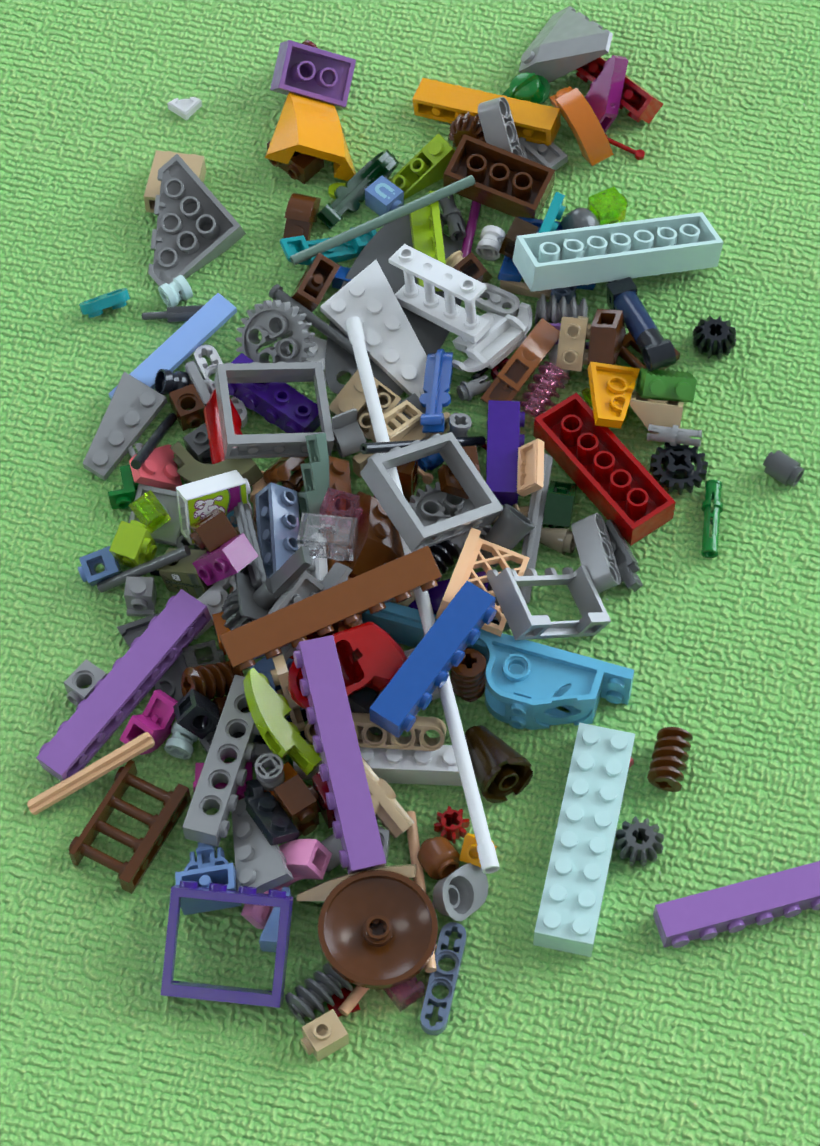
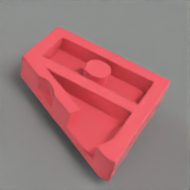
M167 444L155 448L140 469H134L131 466V461L137 455L135 454L129 460L134 482L176 491V487L181 486L182 482L177 472L178 467L173 461L175 456L170 448L172 445Z

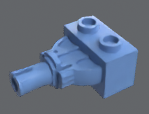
M198 842V848H196L197 857L194 852H191L190 862L184 871L175 872L176 885H180V881L198 882L197 887L209 888V883L226 884L227 890L237 891L236 869L233 863H229L225 859L224 850L221 847H218L216 852L215 846ZM181 897L180 907L184 915L238 907L242 906V903Z

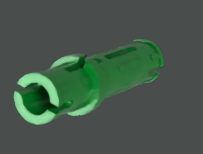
M708 480L705 482V501L702 502L701 507L704 512L701 555L705 558H715L718 556L720 513L723 511V503L721 502L722 482ZM711 500H714L713 513H711ZM710 524L713 525L711 538L709 537Z

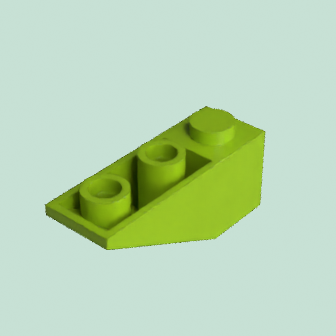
M438 133L389 181L404 191L405 200L443 178V174L455 149Z

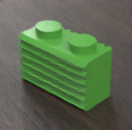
M641 367L638 374L636 392L642 398L693 403L697 380L688 371L684 372L682 370L679 372L673 369L671 371L668 369H657L650 372L647 368Z

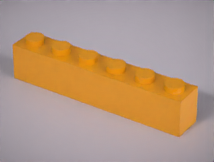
M422 78L412 98L414 115L452 123L459 114L465 116V114L470 112L475 117L478 114V105L480 103L504 97L510 106L518 138L523 137L526 138V141L547 146L554 142L561 126L559 108L444 83L438 80Z

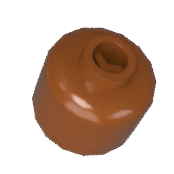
M442 836L425 840L421 844L417 858L430 878L441 880L459 868L460 855L448 839Z

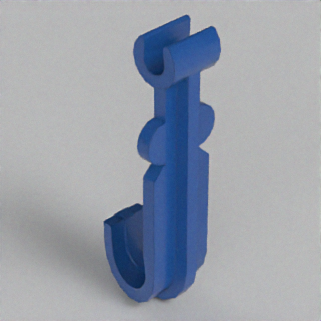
M438 349L436 353H429L427 355L423 385L424 394L419 398L421 406L426 408L425 414H421L420 425L423 426L422 433L444 432L445 429L442 410L443 407L451 403V397L448 392L452 382L453 352H445L444 349Z

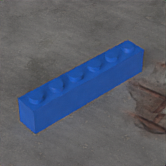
M466 581L369 708L370 721L397 738L400 737L404 730L408 732L416 721L415 716L419 710H425L430 704L433 697L431 694L437 687L441 688L445 684L449 676L448 672L452 666L457 667L461 663L467 646L469 644L473 646L481 634L480 629L485 623L487 625L490 624L497 612L495 610L496 597Z

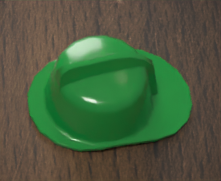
M525 72L516 75L512 79L510 87L502 95L543 104L549 97L550 84L543 76Z

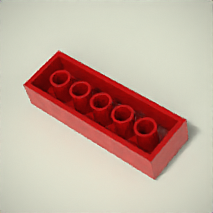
M577 392L534 418L533 436L544 442L545 450L606 519H611L615 522L623 538L630 546L673 519L676 504L673 498L608 427L595 425L593 410Z

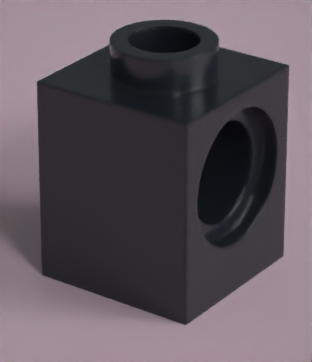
M192 688L173 706L177 724L198 738H205L217 728L220 719L217 704Z

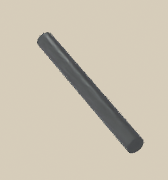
M187 545L103 580L97 583V588L101 593L126 583V576H143L191 555V550Z

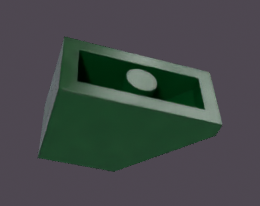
M550 481L546 496L543 524H549V528L570 527L576 484Z

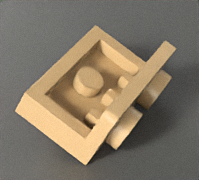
M562 317L556 360L557 369L582 371L583 365H588L589 350L585 349L586 339H590L591 324H588L589 317Z

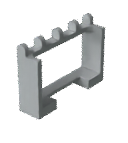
M585 565L580 566L576 571H573L571 567H565L562 570V575H558L554 568H547L545 575H538L534 568L526 569L525 576H518L515 569L505 568L501 573H498L495 569L488 570L487 572L488 581L515 640L595 636L611 622ZM567 585L582 618L580 620L551 622L548 615H531L519 587Z

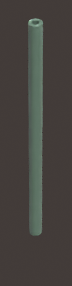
M473 175L465 177L290 256L293 265H297L316 256L318 253L328 251L475 185V179Z

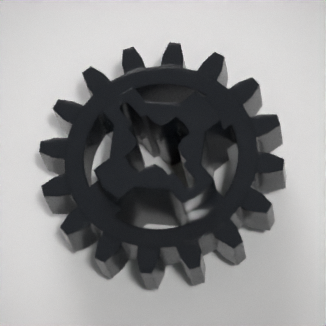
M665 442L664 449L657 447L656 453L652 454L649 473H653V478L659 481L663 488L665 486L668 487L669 494L675 489L679 495H682L683 489L692 493L694 486L701 487L702 480L706 479L708 462L704 461L705 453L698 454L699 447L697 446L690 448L689 445L680 444L671 446L670 443Z

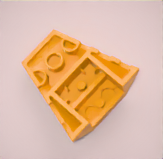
M289 92L265 158L288 164L294 152H300L334 162V178L349 181L356 174L335 106Z

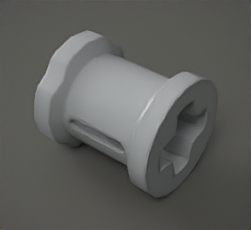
M464 413L451 414L449 417L450 429L447 433L452 432L455 437H468L467 432L472 426L471 418Z

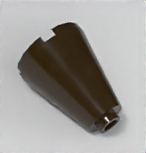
M472 726L465 732L474 774L485 799L491 803H501L507 801L506 796L512 792L515 795L522 792L533 776L530 762L485 726Z

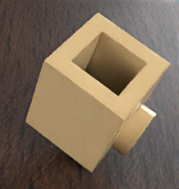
M333 1009L302 1026L303 1038L300 1039V1042L308 1055L313 1053L317 1061L324 1059L349 1044L348 1033Z

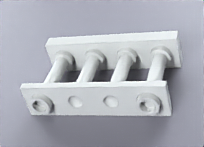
M406 244L388 259L390 264L402 269L404 273L405 285L395 293L402 307L473 344H476L491 329L490 321L477 315L475 309V300L487 289L486 284ZM414 276L423 280L424 287L415 283ZM435 287L444 291V298L435 294ZM455 297L464 301L465 308L455 303Z

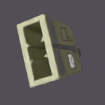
M169 548L168 550H166V553L171 552L176 548ZM190 549L191 555L150 572V575L162 577L167 590L178 593L182 589L194 598H199L215 584L207 586L199 577L197 570L192 564L206 553L205 550Z

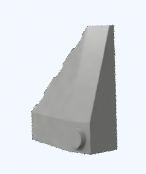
M569 6L552 15L523 53L519 72L535 73L536 75L543 76L550 83L609 53L613 34L607 29L602 30L603 27L593 20L589 21L587 16L580 12L576 13V10Z
M178 154L158 170L157 179L161 181L160 195H156L154 209V214L158 215L157 228L152 230L151 240L154 260L153 264H149L148 274L159 286L164 283H171L178 275H182L185 279L227 251L246 234L241 225Z

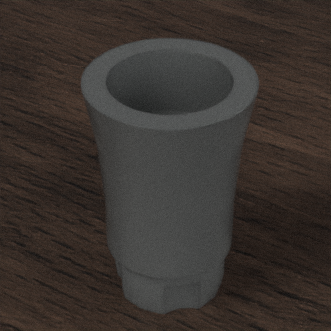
M505 504L504 510L483 539L512 550L535 528V525L517 509ZM480 549L485 559L494 557L492 553ZM494 564L491 566L496 568L499 564Z

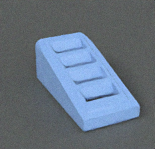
M289 887L282 888L281 891H286V896H292ZM273 907L259 940L262 951L276 952L280 907Z

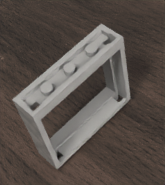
M280 361L276 363L217 364L214 381L225 459L307 457L309 454L305 436L318 433H326L328 455L331 456L334 435L322 362L286 363ZM314 382L321 432L235 435L228 383Z
M452 432L443 435L437 433L428 440H416L403 448L397 446L385 454H373L367 459L368 463L360 472L362 478L411 552L470 532L471 527L479 529L488 526L504 510ZM439 453L476 509L424 527L387 469Z

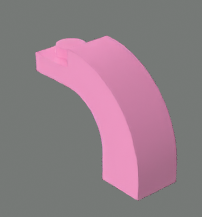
M297 839L279 846L287 861L285 864L294 879L273 889L281 891L283 887H288L301 879L323 880L332 853L317 839ZM244 904L241 915L255 928L264 929L273 907Z

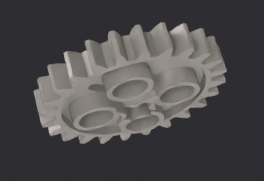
M271 300L263 301V304L254 305L255 310H247L250 318H241L245 326L237 328L242 333V337L236 338V341L241 342L242 346L237 348L236 351L243 352L245 356L254 362L270 363V354L273 358V363L280 361L286 363L307 361L306 358L314 357V354L309 351V347H314L316 344L310 342L309 338L313 337L315 333L308 332L307 330L312 323H304L303 320L306 317V313L298 314L299 307L294 306L290 308L291 304L289 301L283 303L281 300H273V302ZM279 319L282 321L283 324L281 330L278 326ZM259 331H260L261 334H262V340H261V341H260L259 338H258V332H259ZM293 331V335H292V336H290V337H288V338H285V339H282V340H280V341H277V338H279V337H285V336H287L289 333H291V332ZM274 343V347H267L260 353L258 352V349ZM290 343L293 345V353H292V354H291V352H290V350H289V344H290Z
M436 482L434 489L428 484L425 486V491L418 489L416 496L411 495L409 502L424 527L476 509L470 498L467 500L442 492L438 482ZM491 524L477 529L481 531L479 538L483 539L491 529ZM469 532L449 539L457 548L459 557Z

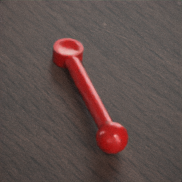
M606 134L610 144L635 155L637 160L644 159L645 152L643 150H634L609 138Z

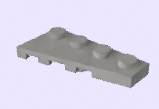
M124 372L83 461L84 468L106 481L128 453V448L135 444L165 406L167 398Z
M245 798L238 800L236 810L232 812L237 891H239V886L257 888L256 893H264L269 889L293 880L292 873L285 864L287 862L285 856L280 851L278 844L273 846L269 844L246 811Z

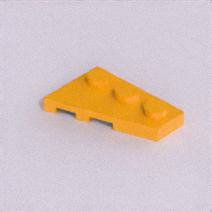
M590 362L587 370L595 425L621 429L640 368Z

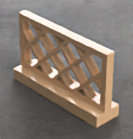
M471 527L435 618H439L466 581L496 597L493 590L487 591L483 583L489 582L487 575L478 577L473 569L482 567L487 574L488 570H492L490 565L499 564L502 570H504L505 568H510L506 561H513L521 564V567L514 569L518 576H523L530 558L479 538L481 531ZM480 549L492 553L494 557L485 559ZM495 603V610H497L495 617L499 621V625L492 622L488 625L485 623L481 629L501 637L507 620L504 614H502L500 605L497 606Z

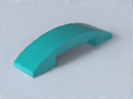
M376 229L321 254L335 263L356 258L377 233ZM304 235L280 239V245L287 260L292 262L290 256L329 238L306 241ZM315 256L299 264L309 265Z

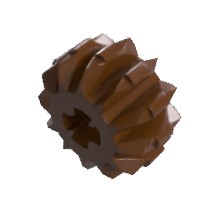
M470 112L465 114V116L459 114L449 127V140L453 141V147H458L464 134L486 142L478 114L475 117Z

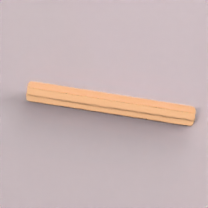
M145 732L30 799L27 803L30 812L33 815L39 814L147 751L155 745L154 739L148 732Z

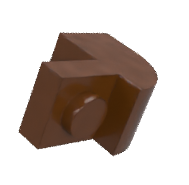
M298 193L291 195L284 217L286 218L283 238L304 235L306 241H310L312 223H317L321 198Z

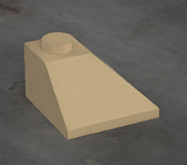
M633 390L630 406L647 429L649 424L665 427L679 425L680 428L684 402L642 398Z

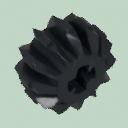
M709 315L707 321L700 319L698 326H695L693 330L694 347L698 348L699 355L707 353L708 359L712 355H715L718 359L722 357V354L728 356L736 344L735 327H731L730 320L723 322L721 315L717 319H713Z

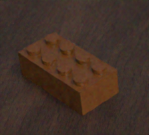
M464 134L443 174V187L473 175L476 184L455 194L513 217L537 219L554 186L555 170Z

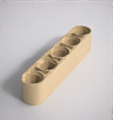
M352 713L359 747L435 751L444 744L447 729L445 723L439 718L415 716L416 721L409 730L411 735L407 737L400 735L397 738L370 721V714ZM307 721L304 730L305 737L313 744L312 737L316 735V732L312 727L313 724L310 725ZM378 727L383 733L374 735L369 731V728ZM436 730L440 736L430 738L427 736L426 731Z

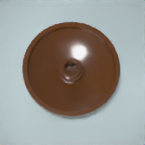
M370 870L348 877L330 892L319 915L318 938L326 961L339 976L360 987L386 989L411 980L427 965L433 955L437 942L438 921L430 898L418 884L396 872Z

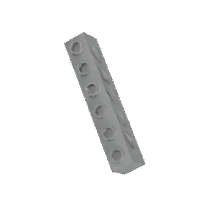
M234 676L182 826L185 839L218 847L221 837L226 838L230 821L227 820L230 811L234 812L238 803V795L236 793L238 787L243 786L247 776L245 766L247 760L251 761L253 759L256 745L253 744L255 736H260L251 713L241 712L243 708L248 707L244 691V676ZM234 733H244V735L240 738L232 737ZM228 757L236 759L232 763L223 762ZM218 783L228 784L223 789L214 788ZM211 808L219 810L214 815L205 814Z

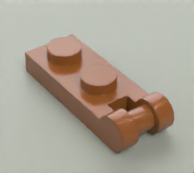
M307 457L280 458L264 472V481L266 484L270 482L276 484L288 480L291 475L290 471L294 472L300 469V464H304V460Z

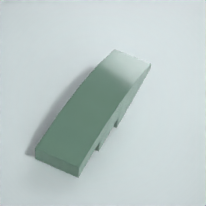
M326 433L305 436L310 462L300 464L305 491L297 492L299 516L305 544L317 534L323 536L327 518L330 487Z

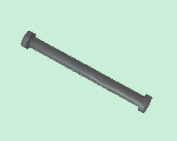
M279 284L271 288L269 292L270 298L281 300L282 303L289 301L291 304L290 308L298 306V314L306 313L304 320L308 323L311 322L312 326L354 356L352 344L346 337L283 291V287Z

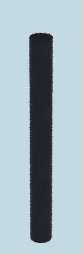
M169 413L131 461L132 468L140 469L176 422V414Z

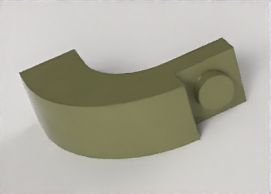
M179 441L170 447L176 455L173 461L180 468L177 472L186 484L237 470L243 478L248 480L251 487L264 476L251 458L225 459L216 464H203L195 460Z

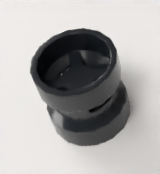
M160 369L155 377V391L162 395H168L172 391L188 386V373L184 371L172 373L168 369Z

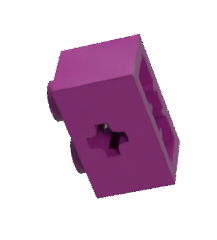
M242 533L233 537L211 553L207 551L192 564L197 570L199 577L209 586L238 573L256 559L258 554L245 534Z

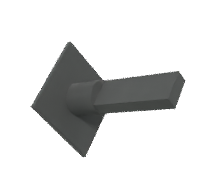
M301 546L259 588H254L251 585L249 575L240 572L234 574L242 617L257 620L268 615V612L279 597L312 565L309 548Z

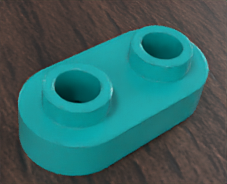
M122 288L80 303L79 307L82 315L88 314V317L92 318L103 314V309L111 306L112 309L126 306V301L130 299L127 288Z

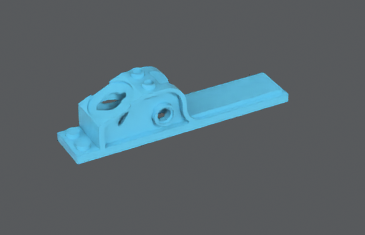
M387 602L385 603L386 608L372 615L369 610L362 613V623H375L385 630L397 643L416 648L425 636L417 609ZM480 629L481 634L473 646L470 644L467 646V648L479 651L486 658L485 704L488 711L493 717L508 723L513 728L537 730L547 729L551 725L574 723V726L579 725V723L592 724L600 698H605L613 704L622 703L628 705L634 677L633 669L529 640H515L514 636L504 633L500 637ZM561 706L567 709L570 713L556 709V707Z

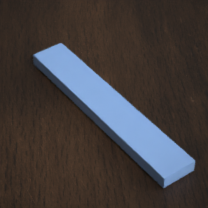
M217 293L129 375L155 389V377L160 369H168L173 372L237 313V308L221 294ZM117 386L109 393L110 399H112Z

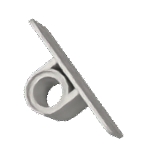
M354 408L332 417L334 435L332 450L338 451L341 458L359 452L361 444L366 443V439L357 422V409Z

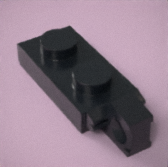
M257 779L246 781L244 792L246 811L269 844L273 846L297 840L299 830L275 797L269 791L264 792L263 786Z

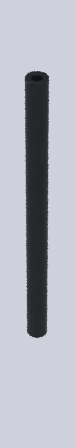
M484 436L456 437L462 447L475 445L479 447L484 446L486 443ZM416 440L362 443L360 451L362 454L388 453L397 446L403 448Z

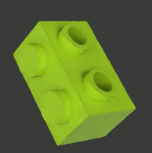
M121 520L109 549L119 564L133 568L154 559L157 546H155L156 542L150 535L151 532L145 529L146 525L135 520H131L130 523Z

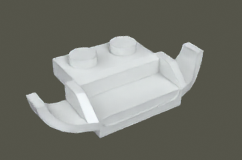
M523 302L519 304V314L517 317L509 314L503 317L491 312L481 315V317L490 321L491 329L476 344L460 336L452 341L455 349L465 352L468 359L464 362L453 359V367L466 372H476L486 367L493 369L526 339V334L532 325L531 305Z

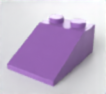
M287 40L280 43L270 90L285 95L292 92L335 106L346 107L356 60Z

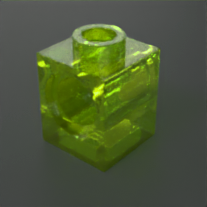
M151 490L128 505L139 521L146 525L145 529L151 533L171 520V517Z

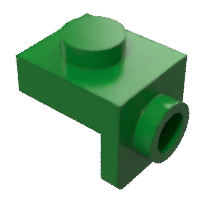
M130 465L119 466L123 489L108 492L113 510L128 509L134 504L139 483L134 482Z

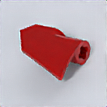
M215 389L204 408L212 464L225 460ZM230 399L234 434L243 435L241 432V418Z

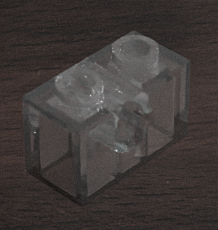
M302 513L297 538L298 549L301 546L309 548L312 559L327 558L336 561H354L358 538L357 518Z

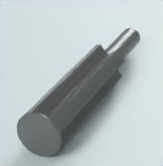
M204 305L167 307V311L142 313V320L168 319V322L188 321Z

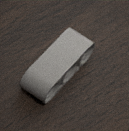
M499 97L480 103L478 105V116L486 143L523 157L508 101L504 97Z
M595 513L573 523L572 533L581 566L585 565L598 594L620 585L619 569L608 530L601 515Z

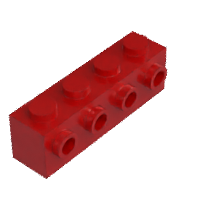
M601 56L577 68L575 75L586 83L589 80L593 82L604 69L603 66L607 60ZM625 75L619 108L621 110L623 107L628 109L629 113L627 115L639 123L643 120L649 124L663 106V103Z

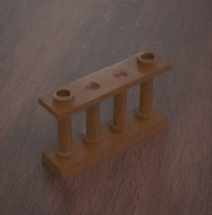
M129 760L125 767L121 766L118 769L114 778V784L79 837L76 836L69 846V855L74 865L78 866L85 856L119 873L118 876L122 889L131 894L191 801L189 788L178 783L174 791L167 792L137 777V769L133 760ZM131 786L163 802L164 807L159 815H152L121 798L128 787ZM114 809L148 825L149 831L144 838L138 839L106 823ZM99 832L134 849V855L130 861L123 863L92 847L91 845Z

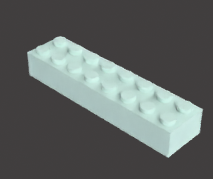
M703 212L519 235L516 237L512 261L530 291L534 292L600 282H612L628 277L634 279L637 277L717 267L723 241Z
M579 723L534 932L533 945L587 957L592 955L633 751L634 733Z

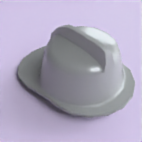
M467 863L459 867L448 877L439 880L433 890L432 904L434 909H437L439 913L452 918L454 921L460 922L465 920L486 901L489 886L486 874L482 872L481 867Z

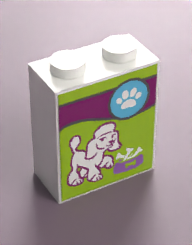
M233 470L176 487L181 533L190 545L195 544L189 535L193 532L190 526L216 508L225 513L234 528L238 527L234 507L238 506L239 502L249 504L253 516L252 507L248 501V494L251 492L248 480L243 478L237 470Z

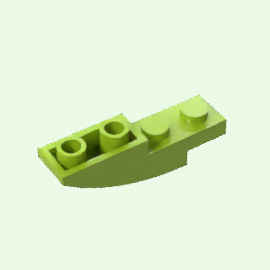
M253 667L249 670L243 683L248 708L260 735L273 754L278 755L281 759L289 755L302 771L309 775L322 761L319 753L315 752L312 744L307 743L301 737L297 726L286 720L292 710L286 698L281 694H277L270 686L267 677L262 673H258Z

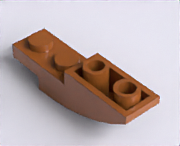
M542 318L505 364L480 400L487 405L488 400L512 401L559 340L560 331Z

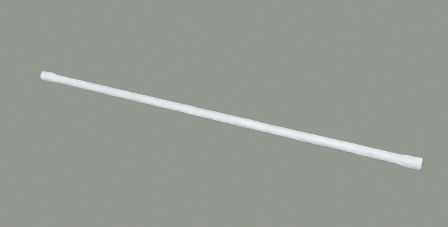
M351 317L345 321L349 341L352 344L376 442H390L365 345L361 320L358 317ZM397 467L387 469L403 494ZM400 535L404 555L412 553ZM421 588L414 591L424 635H426L436 621L428 591L422 592ZM448 676L447 681L441 688H438L477 842V852L482 872L490 874L498 871L500 866L494 844L491 841L450 676Z

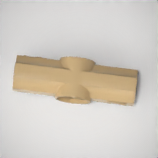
M362 758L375 816L387 830H390V835L395 839L411 827L414 821L395 799L396 794L391 786L384 779L378 778L372 768Z

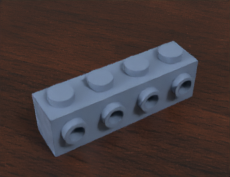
M272 482L255 494L257 538L267 579L301 547L297 491Z

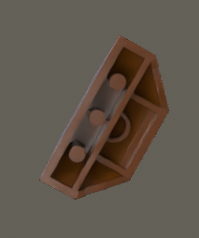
M360 491L356 494L349 568L352 571L349 576L352 578L405 556L399 532L378 500Z

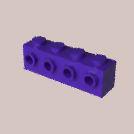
M241 353L231 363L243 364L254 361ZM285 382L228 383L229 395L241 400L248 409L254 410L263 416L267 422L276 425L285 433H313L320 426L317 404Z
M488 400L486 483L501 505L508 504L513 506V504L518 503V496H521L517 494L518 447L523 446L525 441V434H520V428L525 426V412H520V401Z

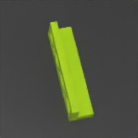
M437 201L409 214L412 243L414 249L446 264L439 203ZM416 277L417 284L424 287L423 280ZM435 287V291H443Z

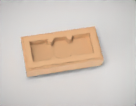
M539 438L518 447L517 494L523 497L543 488L544 442Z

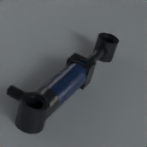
M631 277L608 282L606 284L607 304L611 310L623 311L624 324L641 350L646 368L651 372L675 364L676 353L671 341L664 339L637 296V287Z

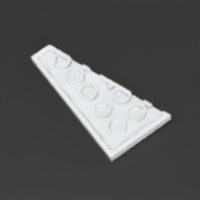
M375 260L320 306V311L347 337L345 321L351 317L360 318L366 349L370 352L369 358L409 396L415 393L420 398L424 394L423 385L427 355L379 263Z

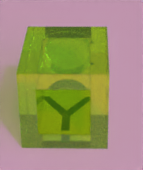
M615 186L588 197L587 209L595 214L600 225L614 224L625 219L628 203L625 196L620 194Z

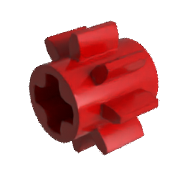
M448 806L447 811L443 814L437 812L438 822L434 824V831H441L440 837L442 836L456 844L457 839L460 837L464 838L467 834L464 828L470 826V820L462 818L463 809L457 811Z

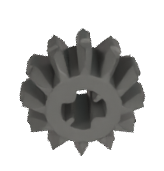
M636 816L633 818L632 824L624 821L622 829H618L615 836L618 839L615 842V849L621 851V860L629 857V864L631 866L635 864V861H639L641 866L644 867L646 866L647 859L654 863L657 860V854L663 852V845L661 843L664 841V835L658 833V824L649 826L648 817L644 819L643 823H639V819ZM637 840H642V844H638Z

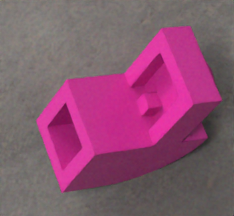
M160 689L155 690L143 714L131 716L119 740L126 744L143 733L148 732L154 739L155 745L141 753V755L154 752L171 734V724L175 718L173 706L178 701Z

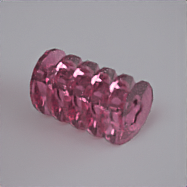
M547 361L543 362L545 365L538 367L540 374L533 376L535 383H530L527 386L530 392L523 393L522 396L525 401H520V410L533 418L547 411L545 409L546 406H555L550 400L551 397H560L555 389H565L561 379L570 380V377L560 367Z

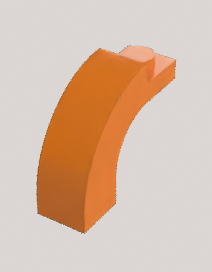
M569 86L568 88L560 89L555 95L549 97L552 106L560 109V114L568 123L577 140L582 156L591 166L614 155L598 118L578 88L573 89Z

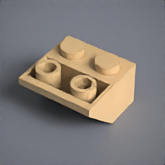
M357 369L331 402L329 410L330 414L335 416L356 408L357 422L364 437L370 440L368 433L371 419ZM374 378L384 415L395 408L402 398Z

